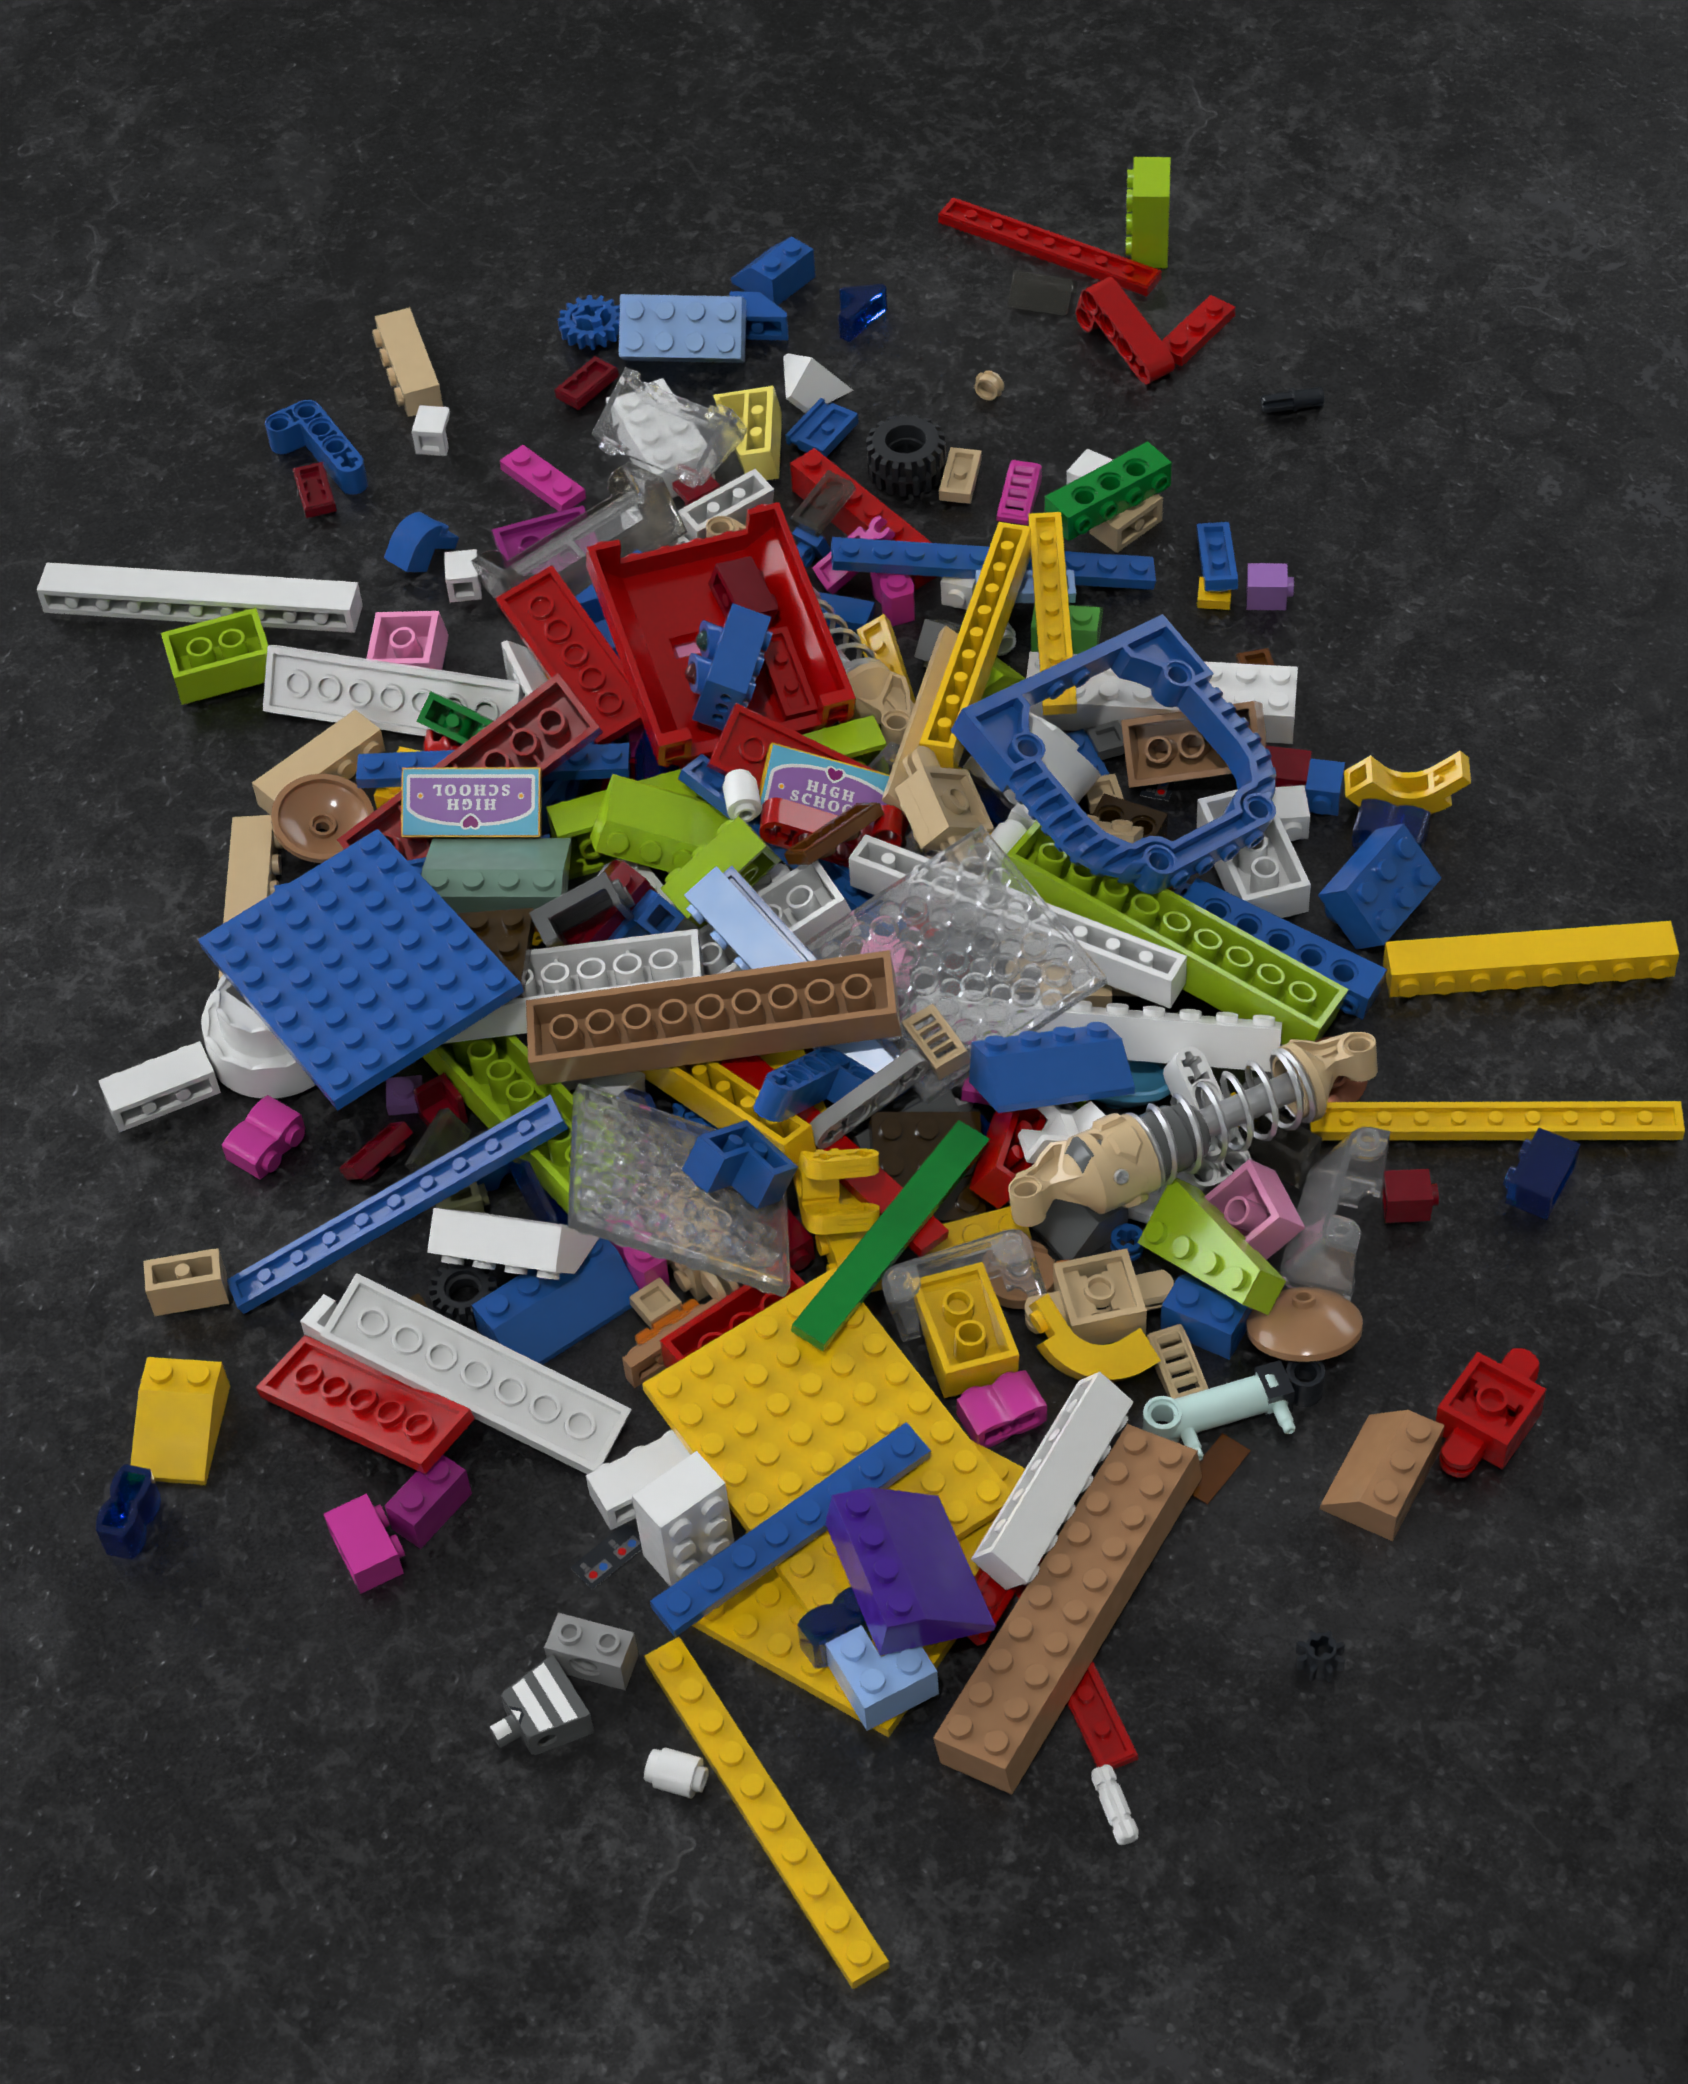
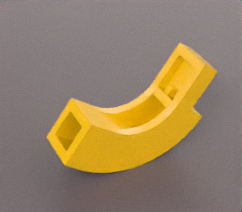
M1459 751L1426 770L1406 773L1391 770L1370 755L1344 771L1345 797L1366 811L1387 817L1411 818L1433 814L1452 806L1451 794L1471 784L1469 757Z
M1048 1293L1029 1305L1032 1311L1029 1317L1034 1327L1040 1334L1045 1332L1049 1338L1036 1346L1037 1349L1051 1365L1074 1379L1082 1380L1101 1372L1112 1383L1131 1378L1161 1361L1141 1328L1115 1343L1096 1345L1088 1343L1074 1334Z

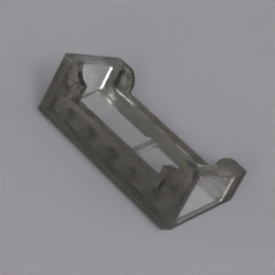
M628 462L610 475L608 479L610 497L508 561L502 553L496 550H488L471 560L484 588L495 600L496 597L551 565L559 573L574 596H577L592 584L586 567L588 546L601 541L609 542L619 539L621 543V558L637 549L642 553L657 550L687 533V530L663 477Z

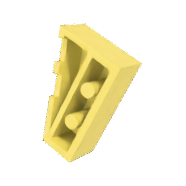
M774 386L713 395L721 421L744 474L756 469L766 481L779 479L782 411Z

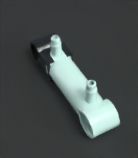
M1281 1360L1255 1367L1254 1376L1175 1399L1167 1396L1154 1397L1145 1404L1143 1410V1430L1177 1443L1181 1438L1185 1446L1198 1451L1199 1461L1203 1459L1204 1455L1196 1433L1265 1413L1267 1419L1276 1417L1284 1433L1291 1434L1296 1429L1291 1415L1293 1405L1311 1407L1322 1398L1325 1380L1324 1364L1321 1360L1310 1362L1289 1361L1285 1371ZM1300 1379H1307L1311 1382H1302ZM1157 1421H1166V1422H1168V1424H1163V1425H1162V1424H1158V1423H1156V1422H1157Z

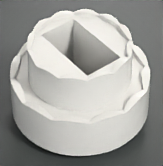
M1029 712L1030 732L1037 735L1045 744L1046 751L1042 758L1043 763L1078 804L1100 778L1101 774L1077 751L1079 745L1061 729ZM970 756L962 769L968 770L973 781L981 783L988 794L999 797L1005 807L1012 810L1018 803L1015 799V793L1011 789L1002 793L976 760Z
M223 975L218 982L217 988L208 998L201 1019L208 1059L216 1077L231 1090L254 1098H264L267 1095L272 1098L288 1097L315 1086L316 1084Z

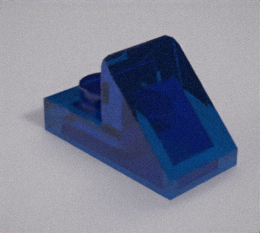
M885 285L844 287L839 290L841 313L838 314L840 338L851 342L888 310L887 289Z

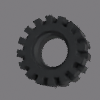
M464 1258L463 1265L448 1263L449 1269L446 1270L443 1266L438 1268L439 1277L436 1275L432 1276V1285H429V1293L434 1312L461 1325L468 1324V1328L474 1330L476 1329L474 1324L476 1321L472 1304L498 1289L493 1271L490 1272V1269L473 1267V1260L471 1264H468L467 1259ZM463 1287H474L479 1290V1293L468 1301L457 1302L451 1299L452 1293Z

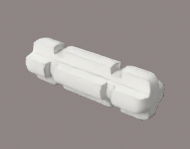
M1103 1765L1095 1768L1092 1771L1091 1779L1096 1791H1099V1799L1109 1824L1113 1826L1114 1830L1112 1831L1117 1843L1126 1845L1138 1839V1828L1134 1819L1130 1816L1131 1811L1122 1789L1116 1782L1117 1777L1113 1767Z

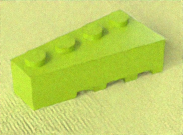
M1175 1178L1171 1185L1166 1186L1137 1242L1237 1302L1269 1315L1286 1282L1272 1265L1246 1242V1238L1241 1232L1230 1225L1224 1218V1214L1205 1198V1194L1198 1187L1178 1178Z

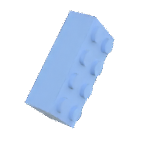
M620 294L619 357L624 361L745 363L747 301L742 296Z

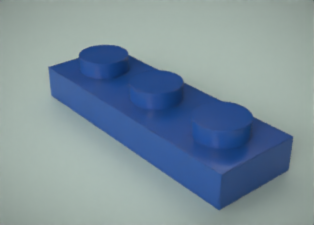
M1229 522L1197 524V541L1205 591L1223 592L1238 589V575Z

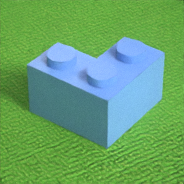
M862 1625L825 1643L828 1667L866 1731L939 1694L937 1670L922 1646L886 1654L881 1657Z

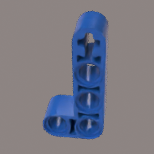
M303 400L267 417L265 427L270 448L273 452L287 454L306 446L318 462H323L326 472L344 493L350 495L359 494L368 487L362 456L317 402Z
M821 1047L769 1072L765 1077L753 1108L759 1116L766 1120L782 1122L825 1099L836 1103L873 1076L875 1072L836 1049Z

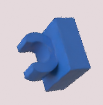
M798 524L792 535L797 542L796 546L804 567L808 568L815 557L822 560L831 552L825 538L801 524Z

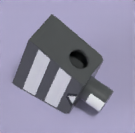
M554 1655L546 1658L502 1693L501 1697L507 1717L489 1726L490 1732L500 1748L521 1737L532 1755H538L594 1733L588 1709Z

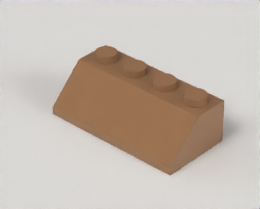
M1249 701L1233 704L1236 707L1235 713L1240 718L1244 717L1249 722L1248 728L1253 733L1257 732L1261 736V743L1266 748V730L1262 703ZM1182 711L1121 720L1129 788L1232 774L1225 761Z

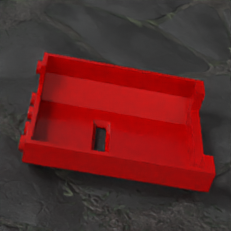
M779 502L760 504L754 508L747 509L746 529L726 531L720 535L704 539L695 538L683 544L666 545L657 550L640 554L631 553L621 558V543L619 539L609 542L601 541L587 547L586 567L656 761L660 766L668 767L673 764L682 769L701 754L710 759L723 731L692 720L700 695L693 693L690 689L688 680V660L690 655L679 658L675 648L699 642V627L702 620L721 627L725 624L726 618L708 584L716 563L752 556L757 568L762 570L765 584L778 602V612L770 629L787 626L818 707L816 714L784 721L762 665L759 676L756 677V687L747 708L802 735L822 728H828L837 721L845 723L854 716L855 694Z

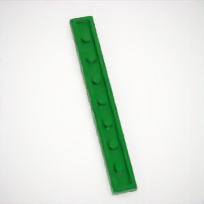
M958 1120L794 1321L791 1332L824 1351L989 1145L990 1138Z

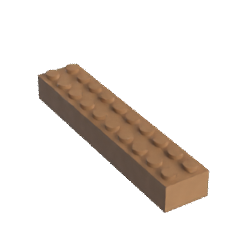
M890 950L526 1000L528 1064L537 1085L902 1036L896 976Z
M1126 1425L1077 1504L1074 1513L1058 1535L1057 1542L1048 1551L1040 1564L1037 1576L1027 1585L933 1737L941 1764L1013 1794L1200 1482L1202 1473L1197 1450L1135 1426Z

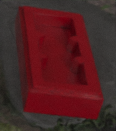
M594 356L554 389L555 398L579 410L619 377L618 368Z
M323 462L293 468L294 478L306 518L337 511Z

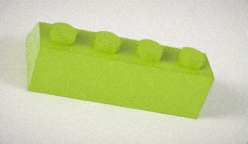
M612 774L590 838L595 852L666 872H672L678 867L683 868L692 859L691 854L697 847L704 843L709 844L718 835L717 830L729 818L706 800Z

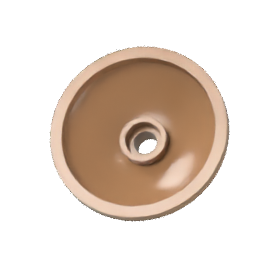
M311 774L290 782L279 792L272 806L271 825L275 837L288 852L306 861L323 863L344 850L337 839L374 812L366 793L361 788L358 789L357 785L352 781L332 774ZM325 829L327 832H319L317 830Z
M1297 1287L1281 1290L1269 1315L1253 1309L1247 1318L1246 1324L1247 1335L1252 1344L1259 1350L1279 1359L1298 1362L1319 1361L1338 1356L1352 1348L1360 1339L1363 1331L1362 1315L1352 1302L1333 1291L1314 1287Z

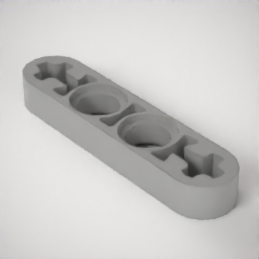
M910 1049L812 1120L810 1125L812 1126L815 1145L819 1149H825L838 1141L917 1083L927 1072L929 1062L916 1049Z

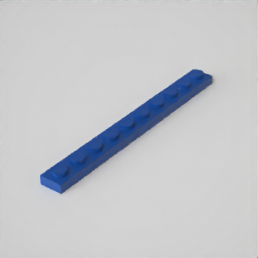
M832 537V570L975 579L976 570H982L989 547ZM1064 551L1066 570H1074L1075 585L1154 589L1156 576L1153 557ZM1031 557L1026 570H1032Z
M548 1095L227 1279V1283L237 1308L243 1314L247 1313L567 1130L568 1126L555 1100L551 1095Z

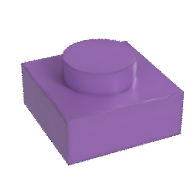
M422 1075L395 1077L386 1080V1108L388 1116L418 1113L413 1091L424 1084Z

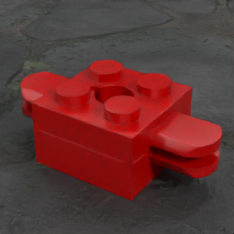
M1514 1348L1507 1353L1501 1363H1498L1477 1351L1439 1404L1436 1422L1445 1425L1443 1437L1446 1438V1441L1441 1446L1439 1463L1447 1474L1454 1477H1467L1481 1458L1503 1470L1542 1414L1547 1390L1535 1383L1539 1373V1360L1532 1352L1522 1348Z

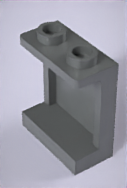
M604 872L531 911L529 914L544 944L549 948L569 945L563 933L613 906L629 921L634 918L630 907L634 906L635 903L620 880L617 878L613 881Z

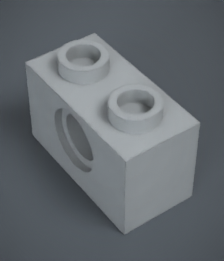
M562 1613L557 1614L544 1647L546 1657L554 1655L566 1675L626 1690L639 1656L634 1632Z

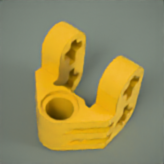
M832 1148L830 1151L820 1149L811 1153L809 1151L800 1152L795 1180L802 1223L807 1231L819 1235L869 1231L880 1217V1207L873 1203L840 1204L839 1179L867 1177L879 1173V1152L866 1148L847 1150Z

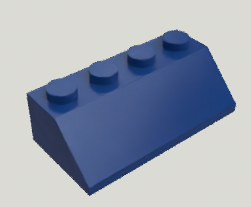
M1091 1022L1087 1026L1076 1028L1060 1026L1054 1028L1053 1031L1039 1033L1023 1031L1017 1036L1009 1037L993 1035L986 1037L985 1040L971 1042L969 1082L998 1113L1135 1094V1085L1122 1038L1112 1028L1102 1022Z
M600 1231L599 1239L575 1274L560 1273V1279L555 1280L537 1277L536 1269H528L527 1275H518L472 1304L477 1329L483 1336L543 1365L631 1309L629 1296L639 1291V1288L618 1250Z

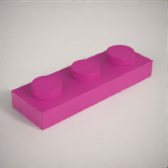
M521 445L499 460L503 472L559 512L571 509L586 499L583 487L524 445Z

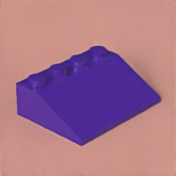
M873 1487L832 1495L825 1524L880 1656L989 1632L995 1629V1623L939 1496Z

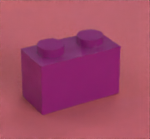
M442 1455L426 1474L416 1471L385 1505L391 1529L421 1549L471 1496L472 1491L466 1470L445 1455Z

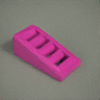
M1017 460L1011 461L996 516L997 521L1028 525V514L1032 513L1042 482V467L1040 464ZM1008 506L1023 508L1024 510L1009 509Z

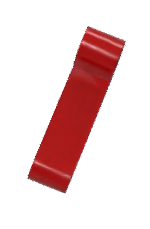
M1108 277L1081 292L1076 307V318L1081 328L1086 332H1091L1100 327L1142 383L1149 384L1174 371L1175 362L1172 354L1112 277Z
M770 798L762 804L759 834L765 842L789 849L838 815L787 799ZM881 805L884 815L860 830L862 834L858 838L841 843L836 847L837 851L822 860L849 868L848 858L865 834L900 847L904 817L902 811L894 805Z

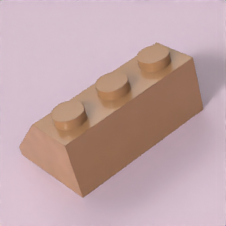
M1410 1410L1370 1414L1320 1505V1510L1393 1541L1441 1450L1445 1425Z

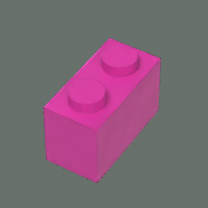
M367 1494L324 1513L329 1533L360 1594L404 1573L400 1558L405 1556L402 1545L396 1534L388 1536L385 1528L390 1525L385 1512L380 1504L373 1507Z

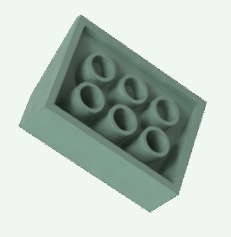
M433 838L421 876L456 913L533 908L535 910L567 893L572 839Z

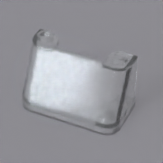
M625 367L591 433L600 443L598 447L610 455L615 456L618 452L677 476L681 483L691 488H695L696 484L704 485L742 442L748 431L747 427L736 413L728 407L718 404L717 408L712 405L709 408L663 391L654 382L651 384L647 382L642 383L639 379L641 376L639 372Z
M1373 1127L1358 1128L1310 1168L1297 1207V1212L1306 1228L1286 1244L1281 1261L1280 1275L1286 1280L1285 1285L1287 1287L1326 1289L1340 1294L1351 1302L1355 1288L1354 1275L1361 1230L1352 1219L1336 1215L1339 1204L1358 1208L1359 1201L1366 1195L1373 1193V1197L1380 1198L1383 1173L1386 1171L1390 1131Z
M1017 1229L1004 1230L890 1267L882 1278V1288L902 1341L906 1342L921 1337V1323L913 1298L921 1287L920 1277L983 1262L989 1279L1002 1276L1007 1292L1016 1288L1026 1293L1027 1297L1046 1294L1047 1291L1038 1262L1027 1234Z

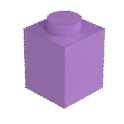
M1248 563L1246 585L1247 610H1286L1287 597H1293L1294 577H1287V564Z

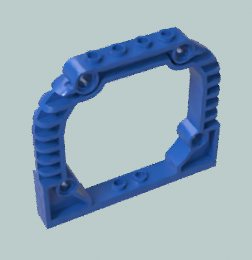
M1163 614L961 709L951 729V732L1003 793L1011 789L1015 793L1016 801L1021 805H1025L1029 810L1028 815L1031 819L1037 820L1040 823L1042 832L1054 840V846L1059 852L1064 851L1070 856V862L1076 866L1083 865L1091 869L1090 874L1097 877L1107 875L1118 878L1117 883H1134L1140 891L1147 894H1156L1171 886L1178 888L1191 875L1206 873L1221 859L1227 862L1240 849L1255 847L1265 837L1264 832L1276 814V808L1272 802L1276 790V769L1272 765V755L1269 749H1265L1262 745L1261 736L1257 732L1253 733L1248 728L1249 722L1244 717L1240 718L1235 713L1236 707L1232 702L1227 703L1222 698L1223 692L1219 687L1214 688L1209 681L1214 673ZM1111 668L1118 678L1150 688L1153 698L1159 704L1171 708L1178 707L1225 761L1236 779L1238 791L1223 811L1222 816L1174 841L1160 836H1148L1134 843L1124 841L1105 832L1091 820L1043 763L1042 758L1046 751L1045 744L1042 739L1030 732V707L1048 698L1051 700L1056 699L1070 687H1081L1091 677Z

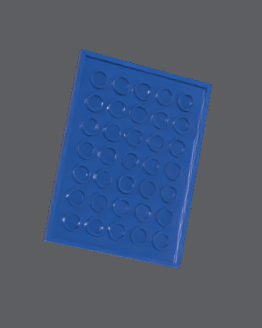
M378 829L198 939L203 951L337 1111L524 992L521 982Z

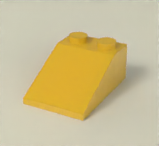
M983 1262L910 1280V1287L931 1364L944 1398L962 1394L973 1386L992 1385L1000 1375L1006 1372H1018L1019 1352Z
M147 1357L138 1391L129 1473L131 1480L206 1485L230 1390V1384L222 1362Z

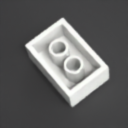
M697 1451L632 1495L643 1556L670 1587L734 1543L726 1483Z

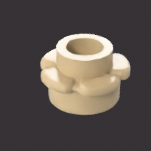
M985 371L976 376L974 387L979 397L984 400H993L996 396L999 397L1002 394L1004 382L997 373Z

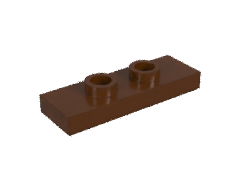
M856 803L786 850L784 855L788 865H810L818 859L834 854L837 851L836 847L841 843L858 838L862 834L860 830L884 815L880 803Z

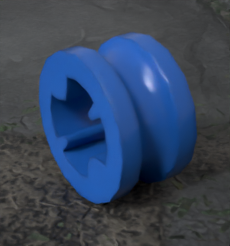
M1128 1223L1115 1227L1111 1233V1252L1127 1248L1131 1261L1138 1259L1144 1251V1246L1137 1243L1143 1231L1138 1226ZM1131 1239L1134 1240V1245L1130 1243H1127L1124 1246L1121 1245V1240H1123L1124 1242H1128Z

